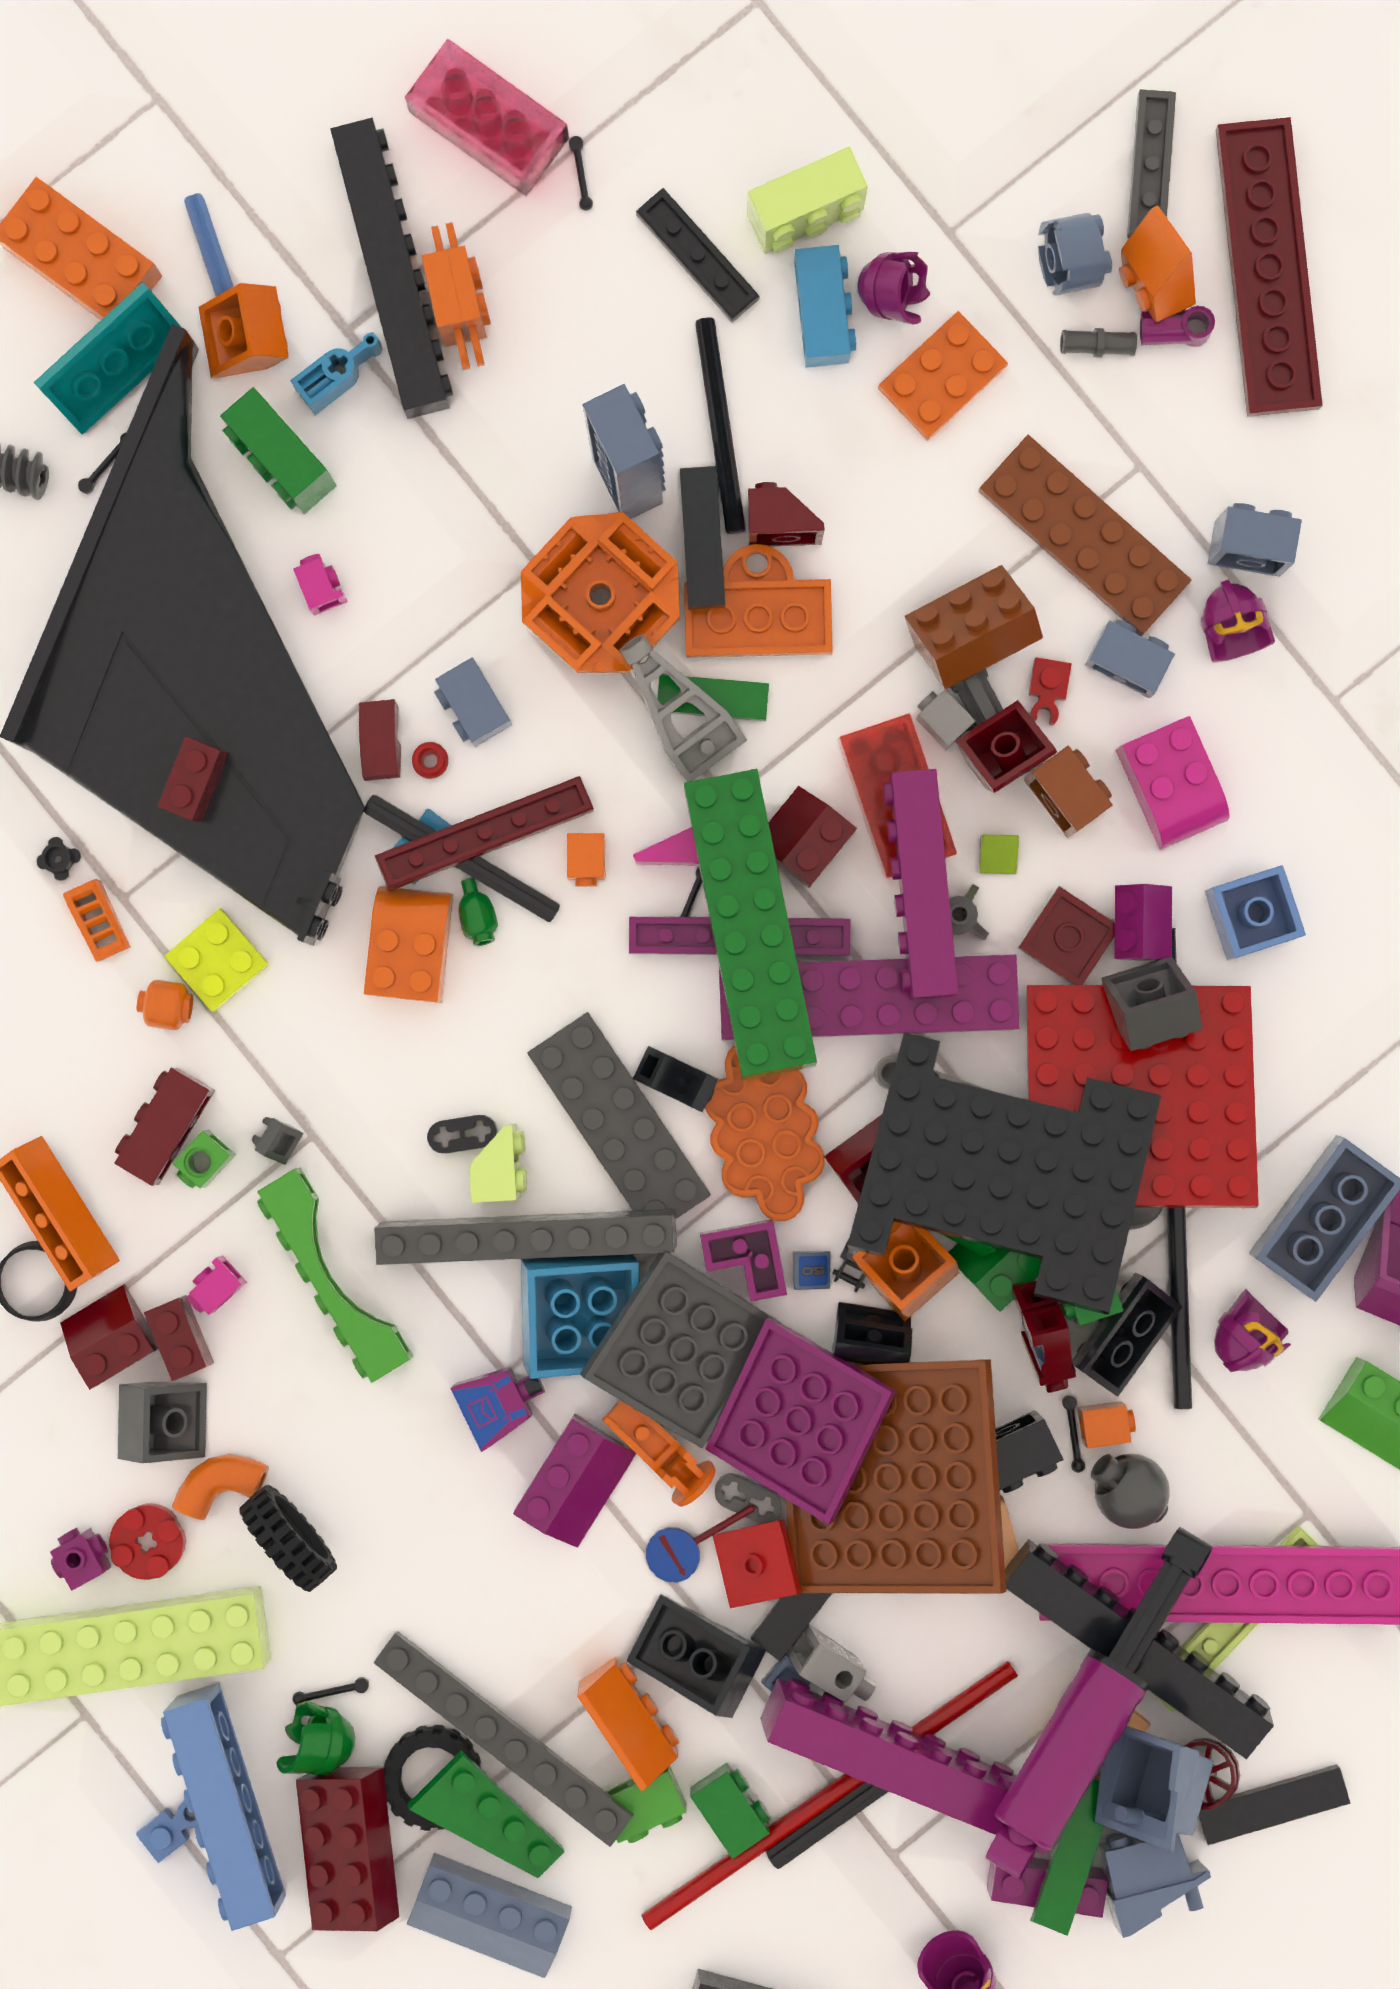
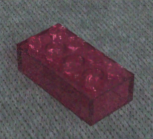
M448 38L404 97L410 114L526 197L569 140L566 122Z

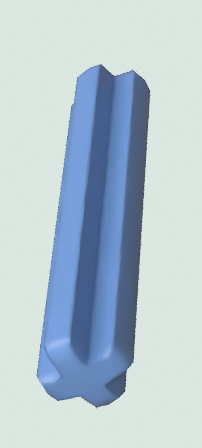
M195 193L185 197L184 203L215 296H218L234 286L205 199L201 193Z

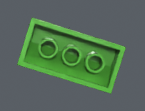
M1356 1357L1318 1420L1400 1470V1381L1370 1362Z

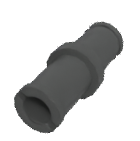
M1095 328L1094 331L1062 330L1060 337L1061 354L1087 353L1092 354L1096 358H1102L1103 354L1134 356L1137 349V334L1135 332H1105L1104 328Z

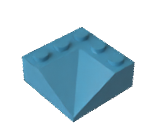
M633 1254L521 1259L523 1366L530 1379L580 1375L639 1284V1262Z

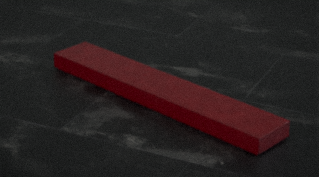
M578 776L374 856V859L387 890L390 892L593 812L594 808L581 777Z

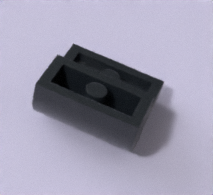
M838 1302L832 1353L834 1356L842 1358L847 1362L860 1364L908 1363L912 1348L913 1328H911V1317L904 1322L894 1310Z

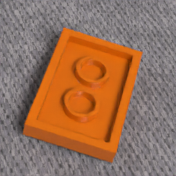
M957 311L878 385V390L928 441L1008 366V362Z

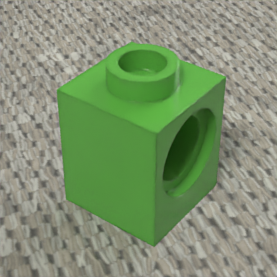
M203 1130L175 1160L173 1165L179 1169L176 1175L182 1182L192 1189L195 1186L201 1189L206 1188L236 1154L210 1130ZM200 1151L205 1152L210 1158V1167L206 1172H200L194 1166V1157Z

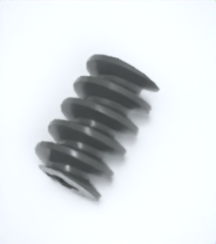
M0 443V488L3 486V489L9 493L17 490L18 494L24 497L31 493L32 498L35 500L41 499L49 479V468L43 464V454L37 452L33 460L30 461L28 449L23 448L19 456L15 457L14 445L9 444L5 452L1 453Z

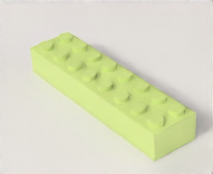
M261 1586L0 1623V1706L264 1669L271 1660Z

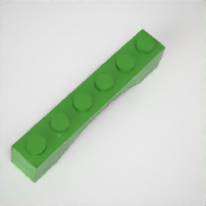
M301 1167L291 1170L258 1190L257 1193L261 1199L257 1201L261 1212L268 1220L274 1219L280 1231L276 1232L279 1242L287 1252L292 1249L299 1261L295 1264L297 1272L305 1283L311 1281L318 1293L314 1296L318 1307L324 1315L330 1313L337 1325L333 1328L337 1339L342 1346L349 1345L356 1358L352 1359V1362L359 1375L363 1379L368 1376L371 1383L413 1358L412 1352L394 1324L378 1319L358 1307L343 1293L332 1278L323 1259L318 1240L317 1212L319 1197Z

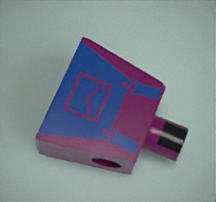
M511 1367L459 1381L450 1388L481 1452L527 1421L533 1414L527 1401L545 1393L540 1378L530 1379L527 1376L517 1381Z

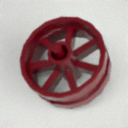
M1198 1738L1185 1744L1184 1746L1189 1748L1206 1746L1204 1757L1210 1760L1213 1749H1215L1226 1760L1218 1765L1213 1764L1205 1791L1207 1802H1202L1200 1810L1214 1809L1228 1801L1238 1789L1241 1777L1239 1762L1232 1750L1222 1742L1211 1738ZM1230 1767L1231 1783L1229 1784L1217 1777V1771ZM1210 1782L1227 1791L1222 1798L1214 1801Z

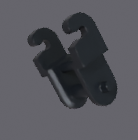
M848 1238L839 1256L843 1261L839 1269H834L832 1272L835 1275L833 1282L836 1283L841 1279L855 1286L854 1292L857 1293L859 1288L864 1289L866 1285L862 1283L865 1275L862 1272L859 1279L843 1272L846 1264L861 1271L856 1263L849 1260L846 1256L849 1251L847 1246Z

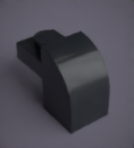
M650 1046L647 1047L632 1078L702 1113L706 1104L711 1100L714 1094V1087L718 1081V1078Z

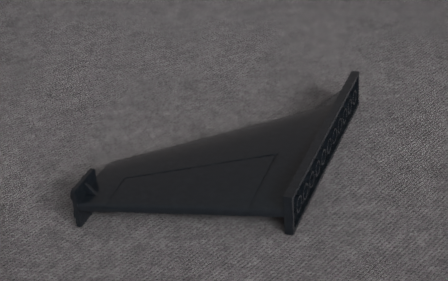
M172 324L3 726L0 738L33 752L298 935V941L314 946L316 940L322 941L326 934L329 921L325 917L330 906L336 907L342 895L343 887L339 885L341 878L338 876L357 832L365 806L191 458L192 366L199 348L186 329ZM185 736L229 752L202 822L191 821L157 807Z

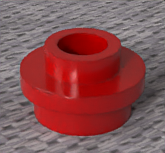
M435 742L422 743L414 750L412 755L414 770L418 775L426 779L440 777L444 774L449 764L446 750ZM433 754L437 757V763L434 767H426L424 765V759L427 755Z

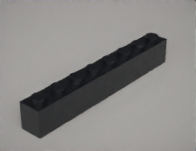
M373 117L330 128L404 413L407 419L449 409L447 397L453 396V391L448 374L441 375L438 362L443 361L444 356L439 338L432 340L429 327L434 326L435 322L430 304H422L420 292L426 290L421 269L413 270L410 257L417 255L411 233L404 235L401 224L402 221L408 219L402 198L395 200L392 187L398 185V180L393 163L387 165L385 163L383 152L388 151L389 146L384 128L377 130Z
M1028 1539L1005 1568L1006 1589L1087 1647L1108 1657L1136 1609L1132 1607L1128 1610L1118 1603V1597L1111 1590L1104 1586L1097 1588L1087 1581L1088 1576L1077 1566L1070 1564L1068 1567L1057 1559L1058 1555L1046 1544L1039 1543L1037 1545ZM1161 1629L1137 1668L1135 1675L1150 1686L1149 1691L1247 1760L1274 1727L1270 1706L1260 1696L1256 1694L1249 1696L1239 1689L1240 1685L1233 1677L1225 1672L1218 1674L1209 1667V1662L1196 1651L1187 1652L1179 1646V1641L1170 1632Z

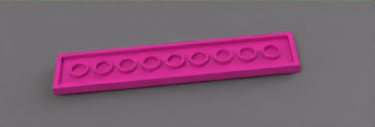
M1044 1543L1058 1555L1057 1559L1069 1567L1070 1564H1073L1080 1568L1088 1576L1087 1581L1097 1588L1104 1586L1111 1590L1118 1597V1603L1128 1610L1132 1607L1135 1609L1138 1607L1164 1563L1161 1558L1167 1545ZM1212 1545L1214 1546L1204 1567L1195 1579L1190 1578L1165 1621L1400 1625V1547ZM1039 1613L1040 1621H1051Z

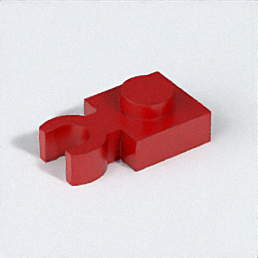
M1035 657L1028 695L1038 697V702L1034 704L1029 713L1034 721L1037 720V713L1040 709L1049 711V725H1054L1058 720L1059 711L1054 703L1055 700H1066L1072 663Z

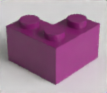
M769 1219L700 1232L707 1272L744 1265L750 1302L787 1295L773 1220Z

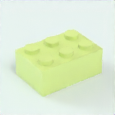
M850 146L749 190L747 195V217L764 254L772 250L775 253H780L792 247L794 241L807 235L808 238H814L823 234L828 229V225L838 221L844 224L858 218L861 215L860 211L864 210L868 185Z

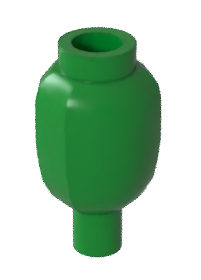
M474 878L462 880L461 886L464 896L459 902L458 914L463 934L466 938L472 939L474 946L490 944L495 941L494 933L498 927L497 917L491 900L487 895L478 892Z

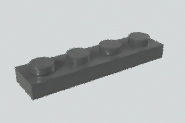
M1140 89L1137 94L1127 238H1130L1151 208L1159 206L1167 217L1176 92Z

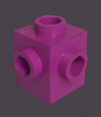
M76 1527L57 1538L60 1545L50 1551L53 1557L51 1565L54 1572L60 1579H65L71 1591L100 1576L112 1567L106 1556L108 1548L100 1534H94L91 1528L80 1533Z

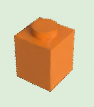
M567 833L568 880H575L576 887H597V880H605L604 833Z
M1117 1401L1077 1407L1082 1444L1087 1449L1131 1443L1130 1432H1136L1133 1410H1127V1406L1123 1402Z

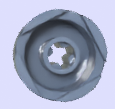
M1082 213L1041 223L1038 236L1045 234V245L1038 246L1039 262L1047 287L1055 286L1056 288L1052 294L1057 296L1100 287L1105 274L1112 271L1111 255L1108 250L1104 251L1102 240L1104 224L1099 214Z

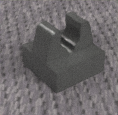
M265 1117L262 1123L268 1127L262 1137L256 1135L252 1137V1142L256 1146L254 1150L264 1157L286 1165L304 1133L278 1119Z

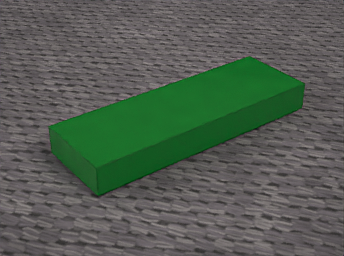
M662 674L659 676L657 699L660 704H665L680 692V688L668 675ZM686 676L730 714L732 719L766 721L769 683ZM688 702L683 703L672 712V714L705 716L695 705Z

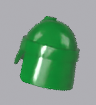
M309 1701L298 1703L293 1722L285 1727L287 1736L295 1743L300 1744L297 1755L280 1757L276 1765L283 1774L310 1773L312 1775H328L333 1770L344 1765L353 1754L356 1741L354 1727L335 1708L320 1706ZM303 1716H310L306 1725L301 1724Z

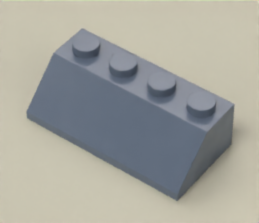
M434 1853L408 1918L407 1925L545 1978L565 1934L572 1906Z

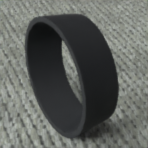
M38 1241L23 1243L10 1251L0 1263V1304L7 1312L20 1319L34 1322L53 1319L70 1306L76 1295L77 1288L69 1291L65 1285L63 1295L58 1304L47 1313L39 1316H24L18 1313L8 1304L3 1295L1 1275L7 1260L14 1254L24 1250L45 1252Z

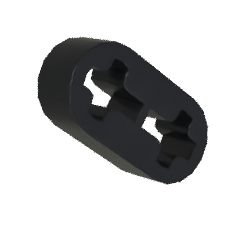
M473 1115L442 1120L430 1127L427 1133V1141L435 1152L443 1154L478 1149L488 1145L498 1133L496 1122L487 1115ZM482 1120V1124L490 1126L491 1133L485 1135L484 1142H479L478 1136H465V1130L476 1128V1121ZM446 1126L447 1132H460V1138L450 1140L448 1142L449 1147L443 1148L442 1142H435L434 1135L440 1133V1127Z

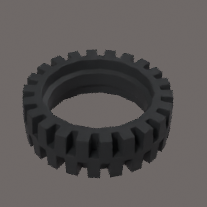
M265 1485L239 1508L240 1515L243 1517L242 1520L248 1526L247 1529L250 1534L256 1538L257 1544L263 1547L264 1553L269 1559H273L279 1570L282 1569L285 1576L289 1580L292 1579L294 1584L301 1587L302 1590L311 1592L337 1570L336 1560L331 1555L330 1549L324 1544L325 1542L322 1537L316 1533V1529L312 1524L306 1521L307 1518L298 1512L297 1507L292 1502L290 1503L285 1495L280 1494L279 1490L275 1487Z

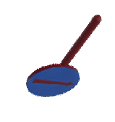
M749 1505L695 1538L681 1528L668 1527L659 1530L650 1538L646 1547V1560L649 1569L656 1577L666 1582L678 1583L687 1580L695 1573L700 1563L698 1544L755 1511V1506Z

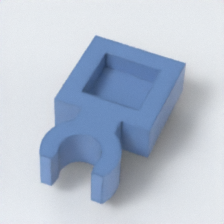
M184 1800L177 1808L175 1815L167 1807L136 1832V1836L157 1863L161 1862L189 1839L190 1835L185 1828L191 1829L198 1825L196 1817L193 1818L187 1815V1807Z

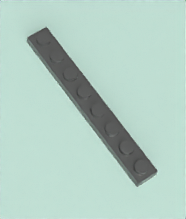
M399 1631L393 1634L373 1662L609 1847L613 1845L633 1817V1812Z

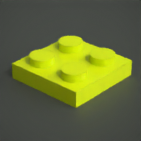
M221 908L164 955L211 1012H215L269 965L268 961Z

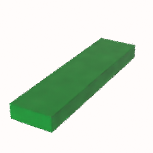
M1093 1779L1055 1844L1030 1918L1031 1922L1066 1936L1069 1934L1104 1829L1103 1825L1095 1823L1099 1781Z

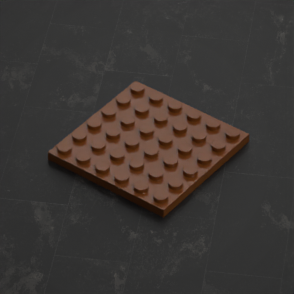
M991 1359L852 1364L897 1390L834 1523L828 1525L786 1499L788 1538L801 1593L1002 1594L1007 1592Z

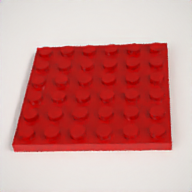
M1027 985L1028 1100L1079 1112L1087 1077L1161 1095L1135 1208H1257L1259 1206L1251 986L1192 985L1197 993L1203 1030L1190 1033L1183 1038H1173L1156 1043L1146 1049L1130 1051L1118 1031L1103 985Z

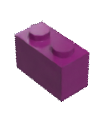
M1154 884L1115 885L1114 959L1158 961L1171 957L1172 886Z

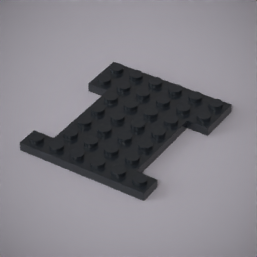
M904 1032L847 1244L848 1248L885 1257L893 1223L898 1222L1042 1259L1033 1296L1109 1315L1161 1095L1087 1077L1079 1112H1074L934 1077L932 1074L940 1048V1041Z

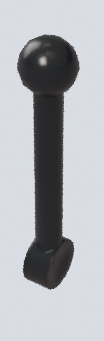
M573 136L569 140V148L574 152L581 193L579 207L584 211H588L592 208L593 201L588 197L581 155L583 140L579 136Z
M126 433L120 436L119 444L89 478H83L79 481L78 488L82 493L89 494L94 490L93 483L117 457Z
M699 867L695 871L697 878L680 917H688L701 887L702 879Z
M1067 1395L1062 1399V1406L1067 1409L1074 1458L1071 1468L1074 1472L1080 1473L1084 1471L1086 1464L1081 1459L1074 1412L1077 1400L1075 1397Z
M359 1677L352 1684L306 1694L298 1691L293 1695L292 1701L297 1705L301 1702L354 1690L358 1693H364L368 1690L369 1681L364 1677Z

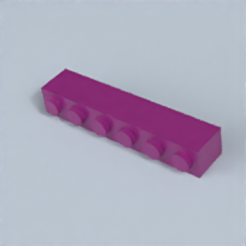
M926 769L894 772L889 776V783H883L885 806L892 805L893 820H887V834L889 843L895 842L897 857L890 858L892 880L899 879L900 894L894 895L896 917H903L904 932H898L900 955L906 954L908 968L901 970L903 992L910 991V999L954 996L959 993L937 770Z

